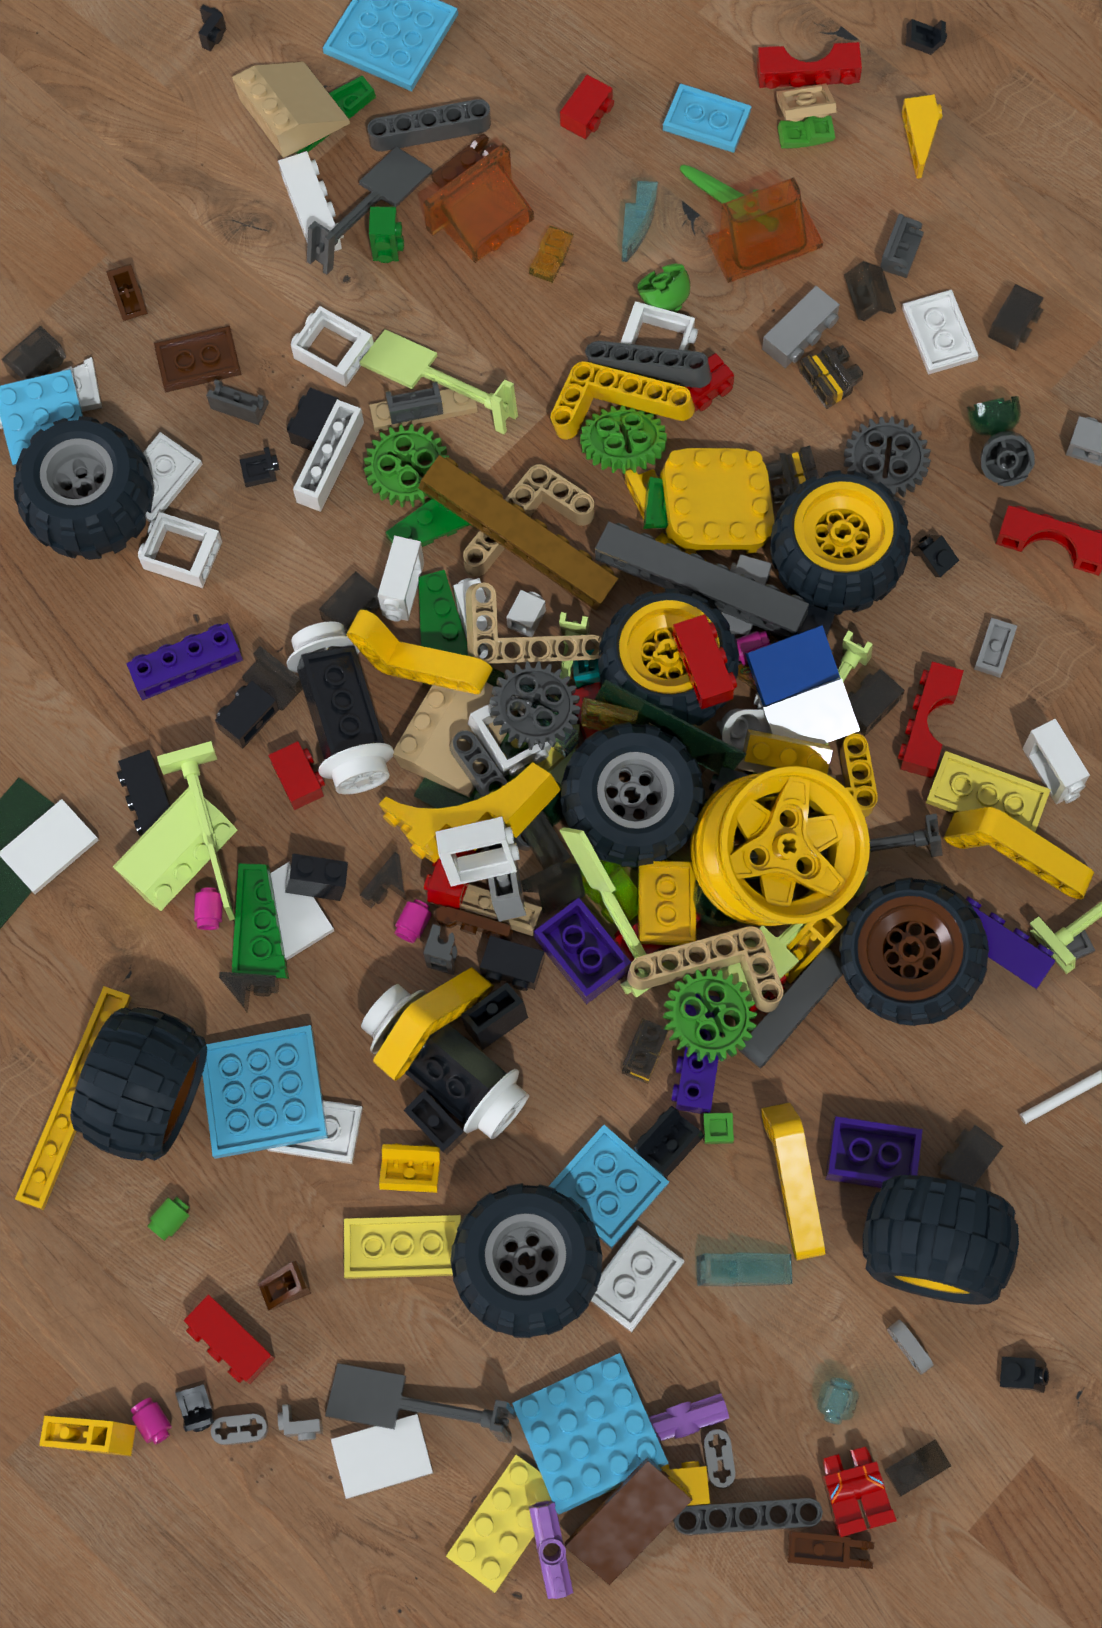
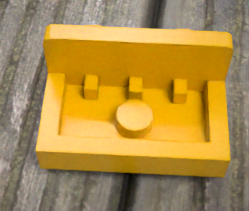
M398 1143L382 1145L379 1190L438 1192L440 1173V1149L438 1147L429 1145L411 1146Z

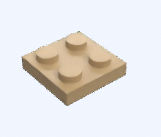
M826 83L776 91L777 102L785 120L797 122L805 117L815 116L822 118L830 113H836V102Z

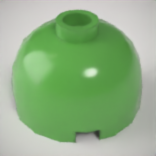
M682 264L666 265L662 267L664 272L656 275L655 271H653L639 282L637 287L644 303L668 311H679L690 295L691 282Z

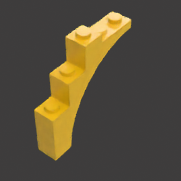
M532 762L516 778L498 790L465 804L438 809L416 808L400 804L385 797L379 803V806L385 813L383 818L394 828L397 825L400 826L401 831L412 844L410 847L411 851L420 859L426 857L435 863L440 858L436 831L503 817L505 826L511 827L513 836L517 838L561 789L551 773Z

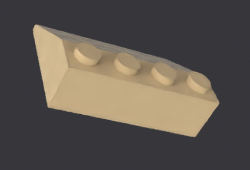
M304 62L255 65L232 77L239 100L283 158L350 124L347 116Z
M486 682L480 694H472L432 685L394 749L393 756L400 767L470 797L475 787L451 754L450 743L460 731H470L473 733L468 725L470 714L489 704L490 697H494L491 693L494 686ZM516 709L511 714L517 717L519 712ZM492 722L486 725L498 746H500L507 733L500 735L499 731L502 725L494 726ZM465 739L457 740V747L461 751H469L470 743ZM482 762L473 763V770L477 774H483L486 766Z

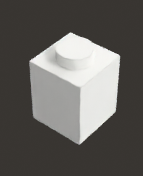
M520 590L506 617L507 627L532 637L546 612L545 600L535 592L530 591L527 593Z

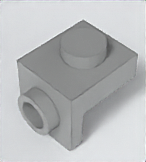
M289 1404L282 1405L283 1412H278L279 1431L284 1430V1435L287 1437L298 1436V1441L315 1440L316 1434L323 1433V1425L320 1419L293 1422L292 1407Z

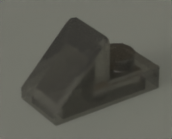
M396 852L393 853L360 894L362 902L369 908H372L375 903L380 904L388 894V887L406 900L402 863L399 854Z
M219 972L221 982L246 1013H248L250 991L256 996L268 997L270 993H278L279 981L274 975Z
M935 1439L884 1471L899 1497L948 1469L951 1467V1464Z

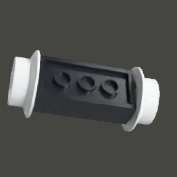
M330 621L310 625L298 631L292 637L291 642L294 652L289 656L286 663L290 671L299 675L324 761L319 766V774L323 778L333 779L336 792L339 794H356L371 790L388 780L390 774L386 763L393 757L394 750L392 746L384 744L357 656L360 650L347 637L343 624Z
M396 984L389 988L374 1003L361 1024V1028L373 1038L370 1048L373 1054L378 1053L406 1008L417 999L426 995L424 990L410 994L399 984ZM450 1024L445 1025L429 1036L413 1063L405 1072L407 1076L465 1124V1133L480 1129L490 1139L496 1138L506 1129L529 1098V1094L516 1084L519 1075L517 1069L506 1073Z

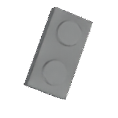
M991 618L974 670L1001 677L1017 629L1016 625Z

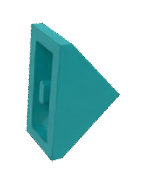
M594 649L586 650L589 655L594 651ZM598 659L573 661V673L577 689L597 682L601 684Z

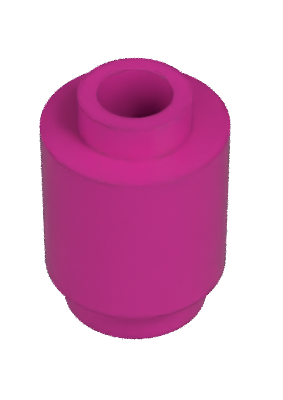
M756 631L736 639L739 661L743 665L748 664L745 653L771 644L766 631L761 633Z
M201 888V892L195 894L194 921L197 922V928L201 930L219 929L223 913L221 895L217 893L216 888Z
M417 899L414 902L408 901L395 924L396 930L394 934L407 942L415 943L416 939L421 937L432 916V913L428 910L430 907Z
M151 1397L141 1401L130 1410L133 1414L132 1420L146 1443L153 1441L154 1445L170 1436L168 1431L172 1428V1425L158 1402H153Z

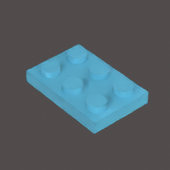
M680 83L663 123V131L735 153L750 116L752 106Z

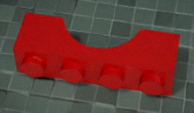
M834 43L830 53L823 59L815 62H803L793 58L784 46L758 47L757 69L759 88L775 89L788 86L798 88L825 83L827 85L860 83L862 71L860 43Z
M1008 505L996 545L1022 552L1033 542L1040 540L1053 541L1068 551L1072 559L1073 568L1094 575H1100L1102 571V531L1085 529L1074 522H1062L1048 514L1039 515L1029 512L1022 506L1013 507Z
M933 661L929 670H923L919 685L924 686L922 695L916 694L912 707L913 710L917 711L915 720L909 718L905 734L910 735L908 744L902 743L898 759L903 760L900 770L933 778L942 744L931 734L927 719L935 709L944 705L954 704L964 670Z

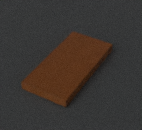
M647 1457L565 1541V1547L610 1585L693 1500L692 1495Z

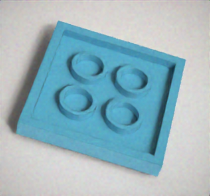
M71 369L0 386V418L13 466H16L22 449L28 448L31 445V437L40 429L45 431L54 426L53 422L64 418L68 419V421L78 420L79 416L83 417Z
M603 1125L548 1187L555 1188L559 1193L574 1199L583 1208L591 1222L594 1223L599 1238L612 1249L667 1187L669 1181L608 1127Z

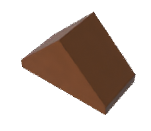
M127 264L106 271L122 320L126 321L148 314L132 265Z
M297 1261L289 1263L258 1283L268 1311L311 1294L302 1268Z

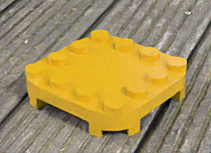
M686 448L672 451L660 473V479L663 480L668 520L666 528L668 539L672 538L677 545L686 549L685 553L695 554L697 550H746V554L757 552L759 548L765 545L771 536L775 520L768 471L765 463L762 461V455L757 451L739 448Z

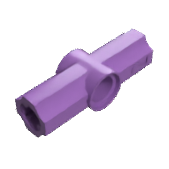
M718 1394L694 1403L689 1401L666 1409V1412L649 1416V1419L659 1442L673 1437L678 1439L699 1432L700 1428L729 1419V1414L722 1394Z
M537 1502L529 1506L547 1598L559 1599L567 1597L573 1593L566 1559V1549L563 1544L558 1515L555 1510V1502ZM549 1543H555L559 1546L558 1552L553 1556H547L543 1553L544 1547Z

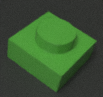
M733 1113L703 1114L704 1144L734 1143Z

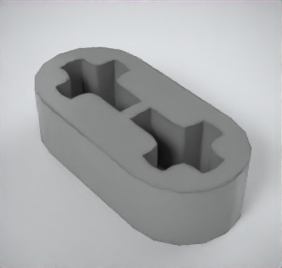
M897 1320L887 1328L891 1338L918 1373L922 1375L934 1366L928 1354L901 1320Z
M245 1414L218 1418L212 1424L210 1432L214 1441L221 1445L244 1444L263 1440L268 1433L269 1426L264 1417L258 1414ZM254 1419H256L258 1424L262 1425V1430L257 1431V1436H253L250 1431L242 1432V1427L251 1426ZM223 1423H226L229 1428L237 1427V1432L229 1433L225 1440H223L222 1435L217 1434V1430L222 1429Z
M715 1429L710 1431L704 1439L709 1481L713 1486L726 1488L735 1479L730 1437L726 1432ZM714 1435H719V1439L726 1442V1445L721 1447L722 1457H716L715 1448L709 1447V1442L713 1441ZM717 1461H722L724 1470L730 1471V1476L726 1477L725 1483H720V1479L713 1476V1473L718 1471Z

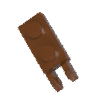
M484 133L479 135V137L474 139L471 146L468 145L432 175V181L448 196H452L487 166V163L499 153V146L494 143L480 155L478 152L486 146L489 137Z
M441 906L434 911L435 919H437L439 924L445 925V927L450 929L459 925L461 926L460 930L468 934L476 935L478 931L487 934V939L493 936L511 941L514 933L508 924L459 909Z
M789 1531L787 1563L849 1569V1567L873 1569V1562L869 1560L850 1559V1547L870 1550L874 1549V1542L851 1540V1537Z

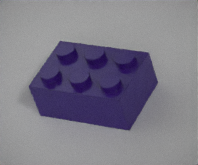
M577 898L534 930L535 941L586 1005L629 972L631 961L580 898Z
M835 1116L832 1123L825 1180L882 1188V1183L894 1176L918 1175L923 1129Z

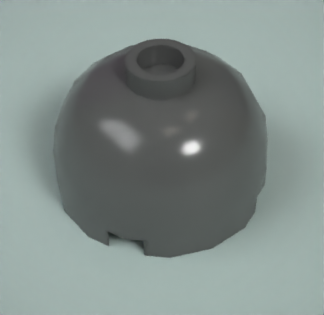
M1002 431L991 436L984 444L980 455L981 468L985 476L1003 487L1015 486L1023 482L1035 464L1034 450L1030 442L1021 434L1013 431Z

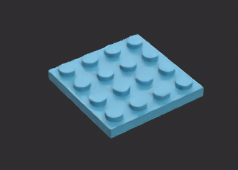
M352 0L323 46V52L330 57L412 92L458 16V8L439 0Z
M311 1025L206 1044L207 1058L202 1076L212 1156L215 1159L328 1138L313 1028Z
M620 1353L512 1403L551 1500L555 1502V1510L558 1515L618 1488L647 1457L659 1467L669 1464Z

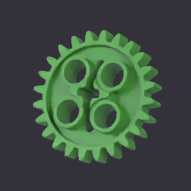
M611 406L610 412L601 409V416L593 413L592 420L587 419L586 426H582V434H580L582 453H586L587 460L593 459L594 466L601 463V470L611 467L612 473L617 468L621 469L623 474L626 473L628 468H631L636 473L638 466L645 470L647 469V463L654 465L655 458L661 459L662 452H665L667 441L665 425H661L660 418L654 419V414L645 415V411L640 410L637 412L633 408L626 410L625 406H621L620 410H616L614 406Z
M401 424L399 432H395L390 427V435L386 436L381 432V441L372 440L374 449L367 448V455L369 457L364 458L365 466H367L364 468L365 476H368L366 478L368 485H373L372 491L374 494L380 492V499L382 501L389 497L390 505L399 500L402 508L406 501H409L411 506L414 507L415 500L418 499L422 504H425L424 497L430 496L418 488L422 480L420 476L424 477L439 455L443 458H449L446 455L447 448L446 446H441V438L433 440V431L425 435L423 426L417 432L414 431L413 424L406 431ZM404 446L410 447L408 451L399 450ZM422 461H431L429 465H420ZM386 466L394 467V469H392L391 471L383 470V468ZM407 480L415 481L412 485L404 484Z
M710 968L705 971L704 976H702L699 970H696L693 978L686 974L683 977L684 983L680 981L675 983L674 987L677 991L670 990L667 994L673 1001L670 1000L664 1003V1007L670 1011L664 1013L663 1018L671 1020L664 1028L665 1030L674 1031V1034L669 1039L670 1041L679 1039L678 1050L685 1046L688 1048L687 1057L696 1052L697 1061L699 1062L705 1055H707L709 1063L715 1060L716 1055L722 1062L726 1059V1052L731 1057H734L737 1054L736 1048L742 1050L746 1047L743 1040L749 1041L753 1037L747 1030L756 1028V1025L749 1021L757 1016V1013L749 1011L755 1004V1001H746L745 998L750 994V991L741 992L739 990L743 984L742 981L735 985L732 984V974L725 980L723 979L722 970H719L715 976L712 975ZM708 991L717 992L720 996V1002L712 1001L708 996ZM695 994H699L701 1000L696 998ZM684 1005H692L696 1009V1016L688 1015L684 1010ZM713 1012L715 1016L714 1018L711 1017L707 1019L705 1017L706 1013L709 1014ZM724 1015H730L734 1018V1027L725 1024L723 1020ZM700 1029H706L711 1033V1041H705L701 1038L699 1034ZM719 1031L724 1034V1037L719 1035Z

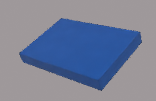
M823 625L745 653L763 706L840 678Z

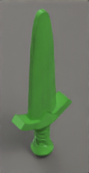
M687 165L680 166V171L687 179L737 214L732 216L733 225L740 224L752 217L762 223L768 231H773L777 228L779 223L777 217L768 216L756 208L758 204V190H753V197L751 199L704 172Z

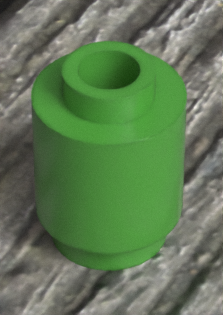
M177 1196L173 1200L167 1197L150 1217L152 1221L147 1227L165 1241L169 1236L172 1237L190 1215L186 1211L189 1206Z

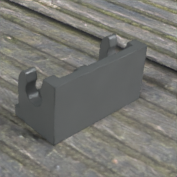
M903 214L898 215L882 256L880 270L907 278L924 232L919 230L923 226L921 222L904 217Z
M215 379V390L209 389L206 395L210 408L259 425L269 404L266 397L258 394V397L232 389L224 386L222 381Z
M433 382V388L394 396L391 395V391L385 392L392 424L444 414L438 382Z
M433 924L423 952L427 968L454 975V964L458 954L456 946H453L455 942L454 934L450 933L448 936L449 940L445 943L443 939H440L441 927Z

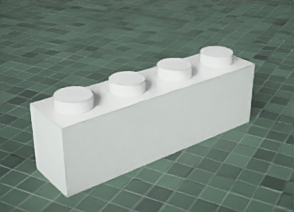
M307 151L278 160L281 176L306 242L308 241V227L314 221L331 231L338 223L335 224L332 218L336 216L332 202H326L324 197L328 195L324 181H318L317 175H320L316 161L310 160ZM340 239L335 245L334 251L342 249Z
M336 400L293 488L297 503L320 512L322 511L364 424L361 408Z

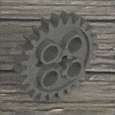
M882 416L878 424L869 419L868 428L860 424L859 432L853 430L852 439L847 440V449L844 450V457H846L844 467H849L847 469V474L854 475L856 471L868 475V480L875 484L879 482L884 484L893 493V500L897 492L902 497H905L906 488L913 493L916 487L915 484L921 486L923 482L922 477L927 476V468L931 462L928 457L931 451L924 448H926L928 441L920 440L921 431L912 432L913 424L907 428L904 427V419L898 424L894 423V417L892 416L889 423H885ZM887 438H891L887 478L884 479L882 474ZM871 442H877V443H879L881 446H879V447H874V446L870 445V443H871ZM896 446H905L907 450H899ZM875 466L878 470L871 471L867 467ZM900 469L904 474H896L893 470Z
M527 661L523 670L516 664L514 674L509 670H505V679L499 677L496 683L499 687L492 688L491 693L494 697H490L489 704L494 707L490 709V715L497 716L493 721V725H502L499 734L503 735L508 732L509 743L515 738L518 739L519 748L524 742L528 743L529 750L533 749L534 743H538L541 750H544L545 742H548L551 747H555L556 738L563 742L566 737L565 733L571 734L573 730L572 725L577 724L578 717L575 715L579 714L580 707L575 704L579 703L580 696L573 695L577 687L567 686L570 677L561 679V669L555 673L551 672V664L546 669H541V663L538 661L536 667L531 668L530 663ZM528 685L533 691L524 692L520 689V686ZM550 694L555 695L559 701L550 702L546 696ZM533 703L538 704L536 709L531 707ZM519 709L524 715L515 717L510 711ZM545 719L550 725L546 727L540 726L537 720Z

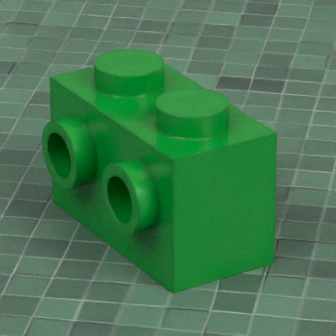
M370 207L369 239L373 261L381 263L399 261V251H404L402 222H398L396 207Z

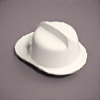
M736 708L727 712L722 720L717 721L716 724L720 729L724 746L728 750L735 752L743 751L747 729L772 734L763 709Z

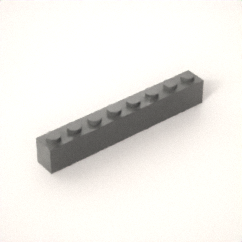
M608 521L595 548V559L665 589H680L681 594L692 596L694 593L708 600L709 607L717 608V610L783 638L798 634L808 614L809 603H806L803 598L797 595L789 596L780 592L773 585H762L746 574L738 575L733 573L722 564L714 565L706 562L700 555L693 553L689 555L680 551L673 544H663L655 541L649 534H638L631 531L628 526L622 523L614 524Z

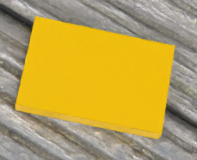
M654 861L653 864L638 866V939L641 944L683 945L696 941V877L692 862Z

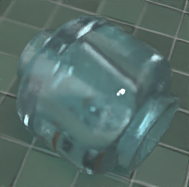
M831 1377L830 1381H826L821 1385L816 1407L820 1413L825 1415V1421L841 1425L842 1420H850L854 1417L859 1393L854 1388V1383L845 1379Z

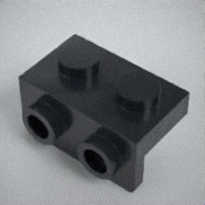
M670 1106L666 1112L658 1117L657 1122L647 1133H644L639 1138L634 1149L663 1177L667 1178L700 1142L704 1135L698 1128L684 1119L676 1108Z

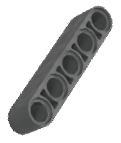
M475 99L372 119L368 124L369 143L371 148L376 151L393 150L396 146L404 148L483 133L491 126L490 106L485 100Z
M594 341L585 350L587 360L590 363L679 386L702 388L708 385L712 379L707 356L701 352L607 341Z
M460 731L454 736L450 743L451 754L481 797L490 794V785L496 784L501 788L508 783L472 732ZM457 740H467L470 743V750L461 751L457 747ZM482 762L486 766V773L477 774L473 770V763ZM535 820L524 829L533 833L534 841L532 843L524 842L521 834L517 838L514 837V842L523 851L533 849L541 840L542 832Z
M828 947L825 948L784 994L778 1007L769 1012L751 1032L753 1037L749 1041H744L746 1047L742 1050L738 1049V1051L761 1069L843 975L841 958Z
M811 1498L686 1506L673 1520V1524L678 1533L687 1536L808 1528L820 1522L823 1510L819 1502ZM805 1504L813 1506L816 1511V1517L811 1522L803 1520L800 1515V1509ZM779 1506L784 1509L786 1519L783 1523L777 1524L770 1519L772 1507ZM749 1508L754 1511L756 1521L753 1525L746 1526L742 1524L739 1518L742 1509ZM719 1510L724 1513L726 1523L723 1527L715 1528L710 1524L709 1515L712 1511ZM688 1512L693 1514L696 1520L694 1528L685 1530L679 1525V1516L682 1513Z

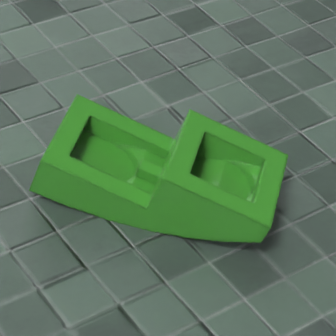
M811 116L806 117L805 121L797 122L780 121L777 126L781 149L809 147L834 141L835 139L831 116L822 118Z

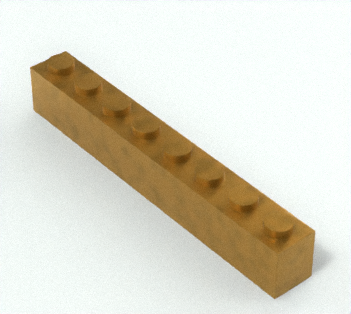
M440 455L437 457L422 478L418 487L420 490L594 610L598 609L618 580L609 567L605 565L600 566L592 561V557L587 552L577 550L569 545L570 542L560 534L555 535L550 532L545 523L538 519L533 520L527 516L525 510L514 503L511 505L503 499L499 491L493 488L488 489L482 485L477 476L472 473H465L459 469L458 464L451 458H443Z

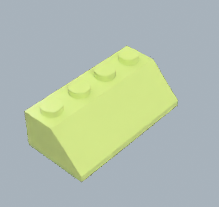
M189 787L113 866L146 902L160 911L211 859L202 836ZM205 799L216 839V852H218L236 833L237 829L222 812Z

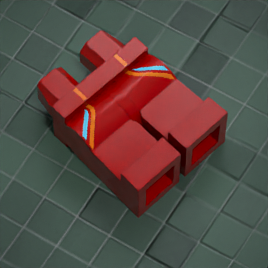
M866 1446L850 1451L854 1468L847 1470L843 1469L839 1454L823 1458L826 1476H822L837 1536L839 1537L897 1521L885 1490L877 1461H872ZM857 1500H859L864 1518H862V1514Z

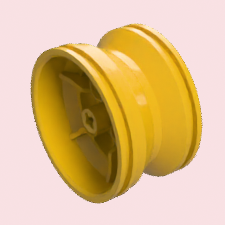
M788 766L737 778L713 793L697 816L698 821L691 837V860L696 879L706 897L717 909L741 923L754 926H777L783 924H805L822 920L846 905L864 879L869 861L870 840L862 810L851 793L842 784L818 770L807 767ZM779 793L770 811L756 802L766 795ZM809 806L814 809L818 817L808 818ZM782 812L787 816L786 826H783L780 822ZM738 826L746 842L734 851V835ZM826 848H827V859L820 853L821 851L825 850ZM752 850L758 855V862L756 864H753L750 860ZM799 859L802 860L804 864V870L802 873H800L796 867L797 861ZM759 876L762 895L756 892L744 878ZM796 883L811 889L804 896L792 900Z

